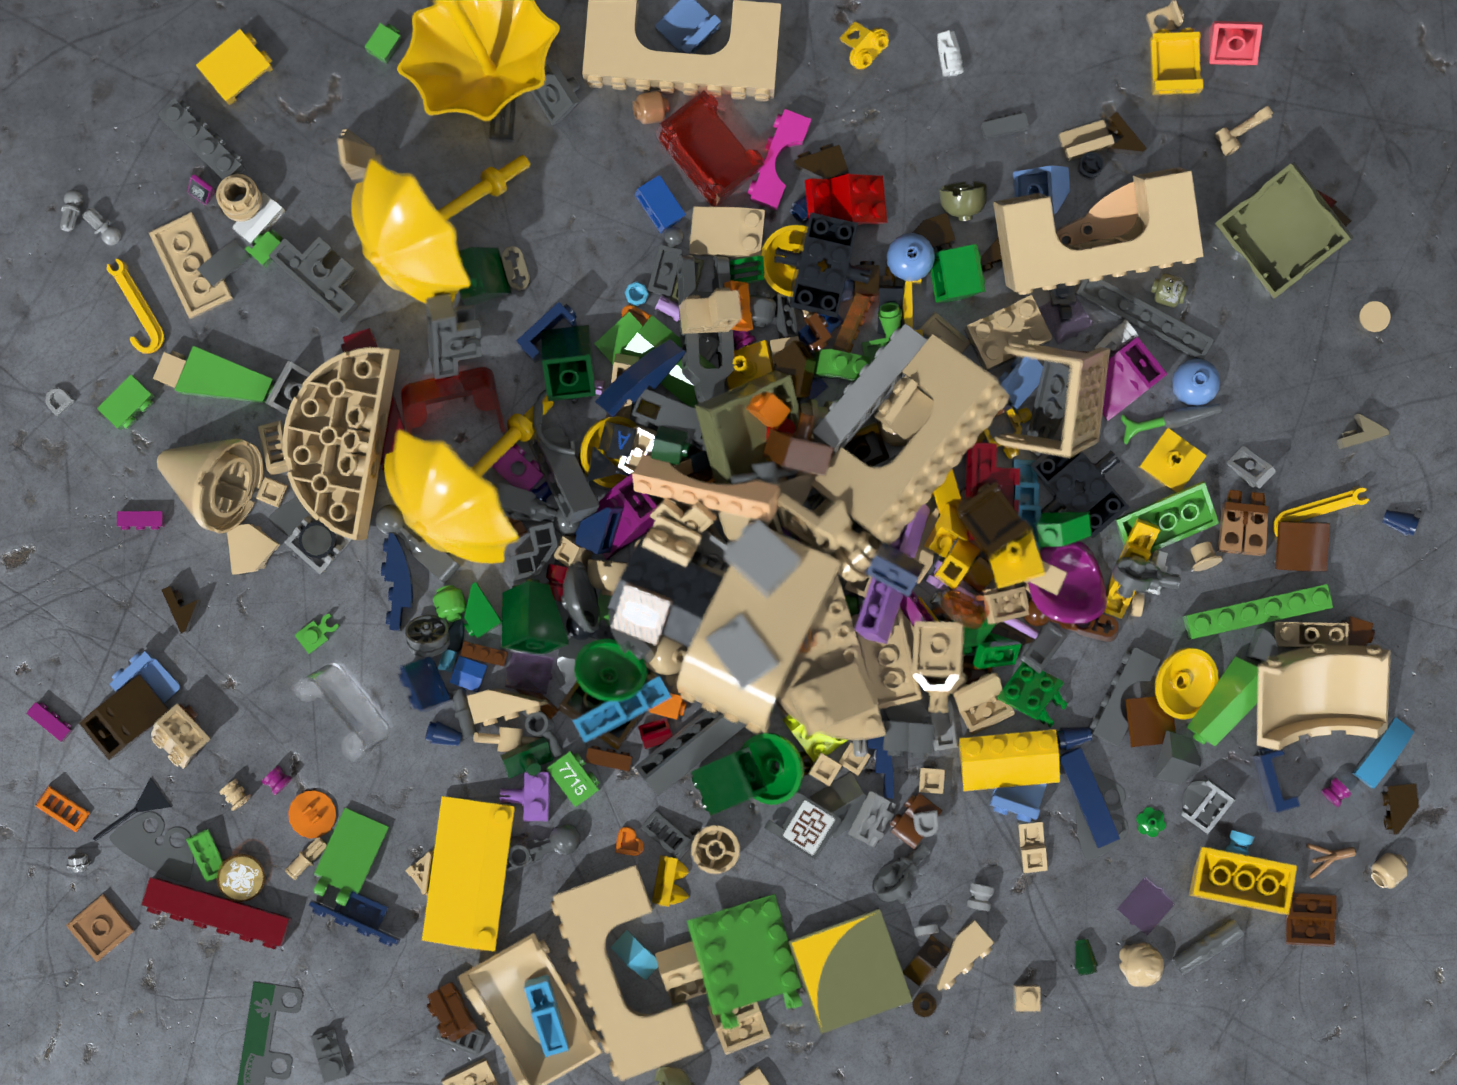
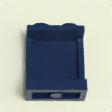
M558 302L516 340L519 347L536 363L542 358L540 352L534 346L541 340V331L553 329L562 319H566L572 327L577 326L575 320L577 318L576 313L567 303L563 306Z
M1271 748L1258 750L1259 755H1255L1253 758L1269 812L1278 813L1299 807L1298 797H1282L1272 763V758L1285 754L1284 750Z

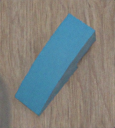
M1394 717L1389 723L1388 729L1374 742L1352 774L1370 788H1375L1403 751L1414 731L1397 717Z
M549 975L526 980L524 990L531 1007V1016L545 1057L568 1051L567 1038Z

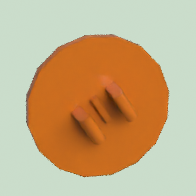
M315 790L305 791L296 796L291 802L288 811L289 822L293 830L300 836L318 838L327 834L334 826L336 807L332 799L325 793Z

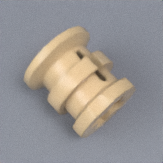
M237 779L228 783L219 792L221 795H225L227 803L233 805L232 811L240 808L252 797L250 794L246 795L244 793L245 789L242 786H238Z

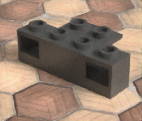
M320 237L303 254L284 238L269 255L275 263L342 323L359 306L342 290L357 271L334 252Z
M450 294L426 298L429 359L435 379L459 375V360L482 356L479 339L464 341L465 338H481L479 320H475V306L469 305L454 308Z
M648 389L641 394L632 412V417L636 418V423L645 427L652 424L656 429L664 426L688 432L687 442L690 443V447L693 448L694 444L698 446L703 445L702 450L707 452L704 440L700 439L702 431L696 409ZM642 400L661 407L656 420L637 413Z

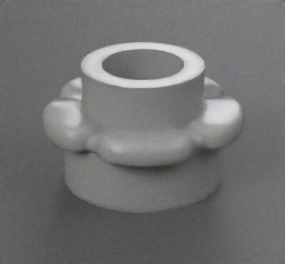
M86 853L74 854L68 857L69 863L67 868H71L73 872H82L87 870V866L90 865L91 861L88 860Z

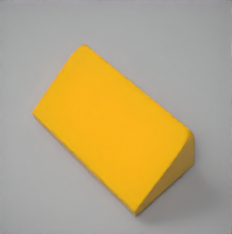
M953 469L946 475L945 481L933 491L940 515L946 503L958 509V504L962 501Z

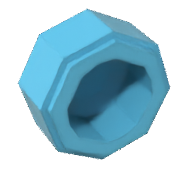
M639 282L629 284L625 291L628 303L634 306L644 304L649 295L646 286Z

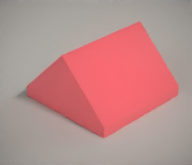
M1214 21L1210 27L1209 64L1257 65L1263 23Z

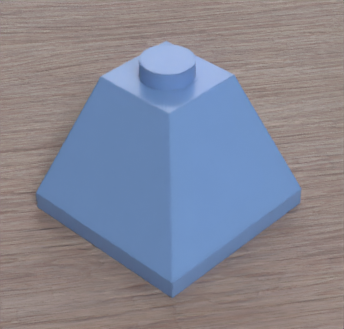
M1050 165L1013 172L1015 197L1036 193L1044 194L1050 197L1053 214L1058 212L1070 192L1069 167Z

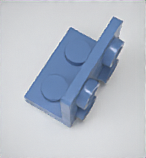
M680 0L655 25V28L680 53L695 54L721 28V20L715 14L711 16L696 0Z

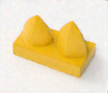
M660 855L652 903L669 907L670 904H678L689 898V895L683 888L673 884L674 880L682 879L689 874L687 867L677 858Z

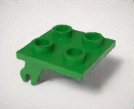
M1024 661L997 696L999 701L1036 720L1039 719L1043 725L1047 723L1049 728L1053 726L1054 721L1049 717L1045 709L1048 703L1052 700L1056 706L1060 704L1063 710L1068 705L1059 692L1064 685V681L1044 671L1038 673Z

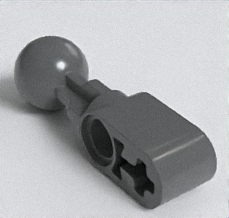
M504 483L492 485L496 491L500 509L506 517L519 521H530L532 519L538 522L542 520L553 522L554 529L562 535L575 534L581 523L579 521L567 525L559 507L555 509L547 506L544 501L536 499V495L532 492Z
M385 505L378 511L376 515L378 529L387 535L389 533L397 534L404 541V546L444 584L461 567L446 552L433 549L417 532L408 527L397 505Z
M560 824L552 830L549 838L540 841L532 839L510 847L508 850V860L512 867H508L507 863L506 872L541 860L545 854L553 851L562 855L573 853L580 845L578 830L570 824ZM516 849L525 851L526 859L524 862L519 863L514 860L513 853Z

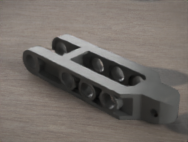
M679 255L677 260L679 305L688 296L699 295L701 298H709L717 289L725 288L724 283L730 281L728 257H713V260H715L714 279L712 280L713 292L696 291L693 255ZM679 310L681 349L686 352L681 358L682 375L694 385L695 397L698 404L724 393V380L735 369L733 364V330L717 332L718 348H716V354H718L719 369L704 368L700 364L698 333L682 334Z

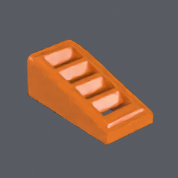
M51 785L47 786L35 803L37 808L74 832L78 831L90 813ZM51 794L55 795V798L47 807L45 803ZM59 800L64 801L58 811L54 812L53 809ZM70 805L72 807L71 810L68 812L66 817L63 818L61 816L62 813L65 811L67 806ZM77 810L80 814L72 824L69 820Z

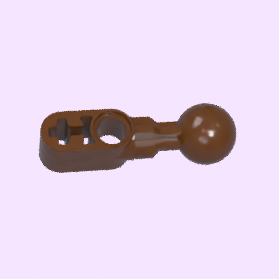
M1032 597L1028 599L1029 615L1023 616L1026 622L1033 626H1043L1050 621L1058 623L1063 629L1105 642L1115 640L1119 634L1118 622L1112 616L1102 614L1092 620L1088 627L1082 628L1077 623H1065L1049 618L1037 608ZM1095 621H1098L1097 631H1094ZM1107 624H1110L1112 630L1104 633V628L1107 627Z

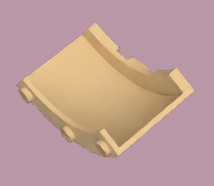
M1313 644L1309 648L1293 650L1269 657L1268 660L1259 665L1257 745L1281 750L1283 747L1298 741L1301 735L1309 734L1310 737L1331 735V730H1346V735L1379 738L1388 729L1390 650L1382 649L1379 645L1326 646L1324 644Z
M534 933L458 976L466 995L479 1015L483 1016L494 1041L503 1051L504 1059L517 1085H547L602 1053L598 1045L601 1042L600 1037L595 1029L590 1030L573 999L576 996L574 989L570 983L565 985L547 954L550 950L544 939L539 941ZM548 974L558 1004L569 1050L545 1057L531 1016V1007L524 990V984L526 980Z

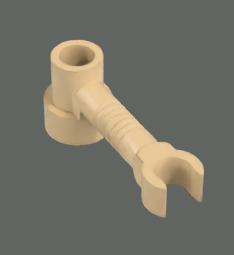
M1269 106L1260 110L1253 117L1246 120V122L1238 125V127L1230 131L1227 127H1224L1215 134V137L1221 144L1220 149L1225 156L1234 153L1242 146L1237 137L1272 117L1273 112Z

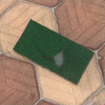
M545 737L500 755L509 779L526 771L529 775L535 776L540 772L541 765L553 760L548 741Z

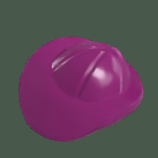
M1076 541L1065 546H1050L1041 549L1039 555L1042 561L1068 574L1058 595L1028 581L1030 593L1037 608L1049 618L1065 623H1087L1101 616L1107 606L1106 590L1100 567L1089 547L1083 542Z

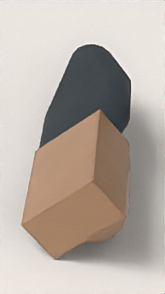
M700 451L690 455L689 458H683L679 465L672 463L670 465L681 474L688 475L706 469L710 466L707 452Z

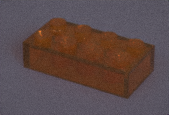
M856 292L832 350L851 353L854 345L852 341L857 339L860 331L857 329L859 326L862 327L865 320L864 312L868 313L871 306L869 297Z

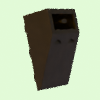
M139 674L96 707L79 722V725L105 757L111 760L123 753L155 725V722L166 714L169 709L143 676Z

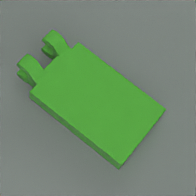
M344 808L314 872V875L320 877L314 888V893L323 897L328 885H333L341 889L336 898V903L346 906L352 891L359 894L389 827Z

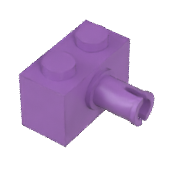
M524 772V787L522 789H500V795H510V797H500V804L522 803V806H524V821H549V772H539L535 776Z

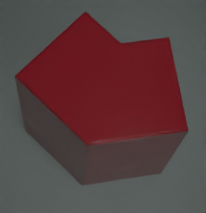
M667 717L638 726L645 749L663 744L673 736Z

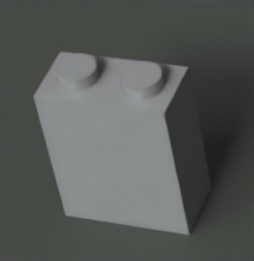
M757 519L754 523L750 522L741 531L742 536L737 541L733 539L727 544L724 549V559L768 599L801 565V558Z

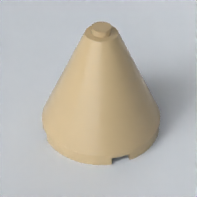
M228 439L166 449L157 458L158 470L198 524L206 530L225 533L234 529L246 518L255 504L250 499L255 487L259 489L261 487L263 461L257 447L245 440Z

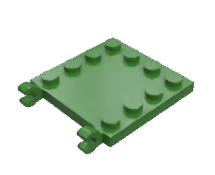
M775 894L687 920L713 1015L720 1014L724 1030L739 1026L738 1018L734 1014L733 1009L776 995H784L787 1009L802 1006L801 998L795 990L801 988V984Z

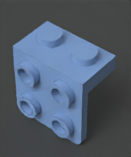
M147 651L143 654L141 652L135 654L130 659L132 664L125 670L123 668L119 669L112 676L113 681L109 684L115 691H119L141 674L164 704L180 690V684L151 652Z
M1047 784L996 788L993 791L989 805L994 807V812L1007 815L1008 812L1017 814L1016 819L1030 823L1031 819L1037 820L1039 807Z

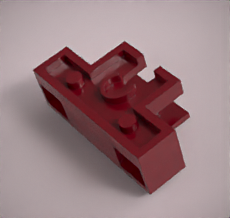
M975 443L967 450L966 498L970 497L972 499L978 494L977 491L987 483L992 485L996 482L999 485V490L1019 515V500H1014V485H1020V468H996L997 443ZM967 530L968 540H975Z

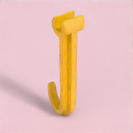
M116 259L119 269L116 271L113 265L107 264V271L116 279L151 338V343L147 347H144L136 337H130V341L137 351L147 354L157 352L164 343L163 329L128 272L127 263Z
M1355 486L1350 491L1286 509L1278 513L1274 518L1273 532L1277 537L1278 521H1302L1355 504L1364 505L1369 499L1365 496L1358 499L1357 495L1360 492L1366 491V489L1361 486Z

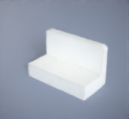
M266 193L261 194L262 206L258 214L250 220L237 221L233 226V229L252 246H254L253 242L261 233L265 234L285 212Z

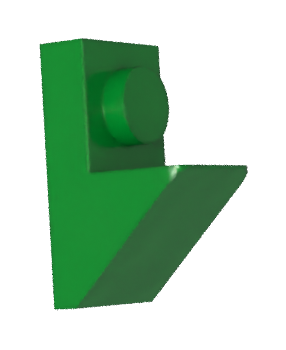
M990 632L984 642L979 643L973 665L978 669L1015 665L1022 644L1019 641Z

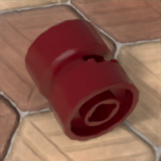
M548 564L546 578L549 582L545 584L550 585L555 601L562 602L561 597L564 595L563 584L568 568Z

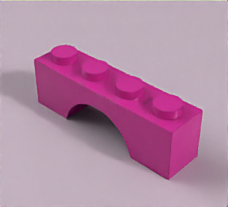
M784 109L782 115H777L773 126L777 128L774 137L769 136L765 149L768 150L766 159H760L756 170L760 172L757 181L752 180L748 190V194H751V202L775 211L778 210L786 185L779 179L776 173V160L785 149L791 146L803 145L811 125L810 118Z

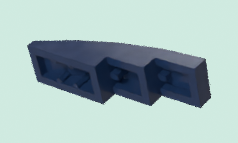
M666 341L630 366L595 402L614 417L628 399L635 403L649 385L655 389L686 352L673 341Z
M881 716V720H882V723H883V726H884V730H885V724H884V721H883L882 716ZM884 736L867 739V748L876 749L875 773L884 774L883 798H894L892 756L888 755V750H883Z
M1078 747L1059 755L1074 797L1079 804L1097 848L1119 840L1120 837L1082 748Z

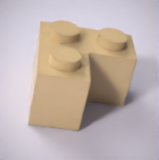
M719 288L709 298H701L699 295L688 296L679 305L682 334L729 332L742 319L739 292L730 291V288Z

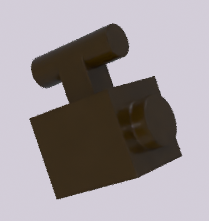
M860 261V265H855L871 269V274L866 276L870 277L868 284L854 281V296L878 297L879 285L895 286V275L892 274L889 267H886V276H879V265H874V261Z

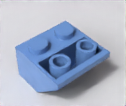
M1018 356L1010 366L1013 369L1011 373L1008 374L1005 371L997 380L1010 396L1007 404H1010L1014 411L1020 407L1039 385L1043 366L1036 358Z

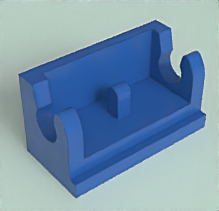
M660 175L639 187L635 193V196L661 234L680 222L681 218L686 215Z

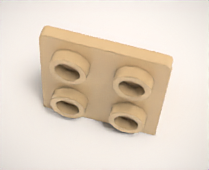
M178 704L155 722L151 733L153 743L160 749L164 748L169 754L168 758L175 766L180 765L183 769L187 767L191 757L210 740Z

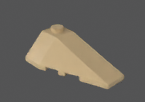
M348 128L342 129L341 135L338 138L340 161L352 180L364 178L370 159L375 160L383 167L381 154L377 155L376 150Z

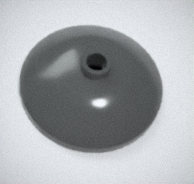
M576 561L570 564L563 584L564 595L561 597L562 604L565 609H568L573 620L582 629L589 633L596 632L600 625L597 593L589 581L587 568L582 562ZM583 611H589L594 615V623H589L586 620Z

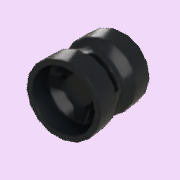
M1095 152L1086 153L1078 163L1079 174L1085 179L1091 180L1096 178L1103 169V158Z

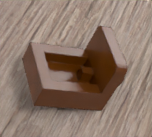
M811 313L803 318L816 338L806 345L808 350L814 349L817 352L828 345L826 340L832 336L826 329L828 324L825 318L817 313Z

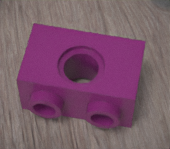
M515 443L491 467L512 486L531 492L544 478V475L541 473L538 463L534 460L529 462L523 456L526 452ZM516 462H521L525 466L524 472L520 475L512 473V466Z

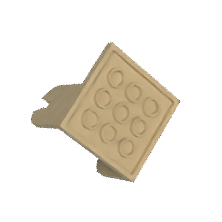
M1010 344V346H1005L1004 351L1014 355L1072 364L1063 441L1010 433L1000 434V437L995 436L994 441L1009 447L1071 457L1099 443L1110 348L1100 347L1088 353L1032 344Z

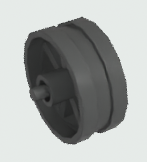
M422 615L411 620L406 626L407 647L416 656L433 657L444 652L450 645L448 624L443 618H439L436 615Z

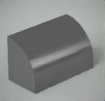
M1263 628L1255 630L1245 657L1263 663L1269 657L1277 656L1278 646L1272 634Z

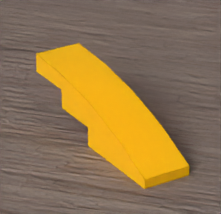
M1137 518L1119 558L1139 556L1148 562L1151 556L1150 550L1160 532V527ZM1111 576L1106 589L1107 606L1104 613L1122 619L1136 591L1133 592L1131 598L1122 597L1117 591L1120 584Z

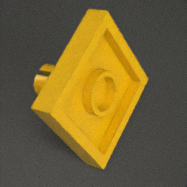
M763 340L742 347L737 351L734 350L733 364L735 369L727 377L729 390L775 370L768 341Z
M1167 428L1139 467L1176 493L1185 487L1207 455Z
M1032 530L1030 534L1017 543H1010L1007 546V550L992 561L989 559L998 588L1045 575Z

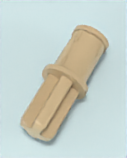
M320 837L316 838L303 852L300 851L299 856L284 869L286 873L296 880L309 865H314L313 861L326 849V842Z

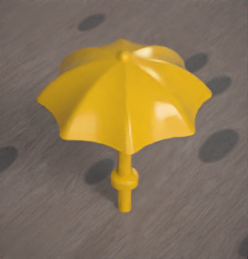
M434 0L436 4L414 12L412 16V39L405 56L398 64L397 71L415 85L423 99L424 109L428 115L458 112L489 121L496 117L501 109L516 97L544 85L546 80L545 59L551 43L559 33L560 26L539 9L535 0Z
M520 155L499 170L494 167H488L481 172V182L436 211L411 175L393 173L382 167L375 160L370 159L364 181L355 185L351 201L353 224L361 240L363 255L375 267L383 281L391 288L407 293L425 304L426 298L450 294L454 307L456 294L462 288L469 287L470 283L457 254L454 229L446 220L487 194L497 197L506 192V182L529 168V160L526 156Z
M547 395L542 401L543 416L554 406L553 401H548ZM533 406L524 415L514 413L507 420L508 431L470 469L443 442H425L398 430L395 450L385 456L384 468L387 487L393 500L401 510L407 526L417 532L433 549L452 553L463 559L478 563L493 564L505 561L504 551L506 546L510 542L517 541L518 536L500 509L495 489L480 477L518 440L527 442L533 437L535 432L533 427Z

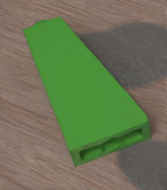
M193 346L174 390L185 395L265 403L276 381Z
M1236 656L1234 657L1187 726L1194 733L1192 737L1203 745L1208 742L1216 746L1258 703V667Z

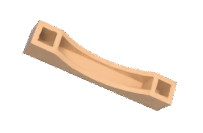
M643 454L632 473L634 491L693 505L699 501L709 509L765 522H771L778 508L777 499L780 497L779 485L757 480L735 485L703 483L681 474L668 462L652 459L651 456Z

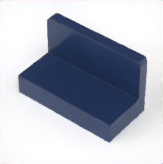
M882 543L866 574L909 597L925 565L888 544Z

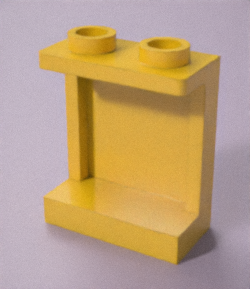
M1192 28L1181 29L1178 33H1171L1169 29H1161L1152 34L1150 38L1152 95L1200 93L1202 91L1203 79H1201L1199 51L1201 32H1194Z
M241 29L196 64L198 69L229 106L236 101L235 96L267 70L269 72L273 70L270 65L272 59L264 50L259 52L254 46L257 44V41L249 32L244 34Z

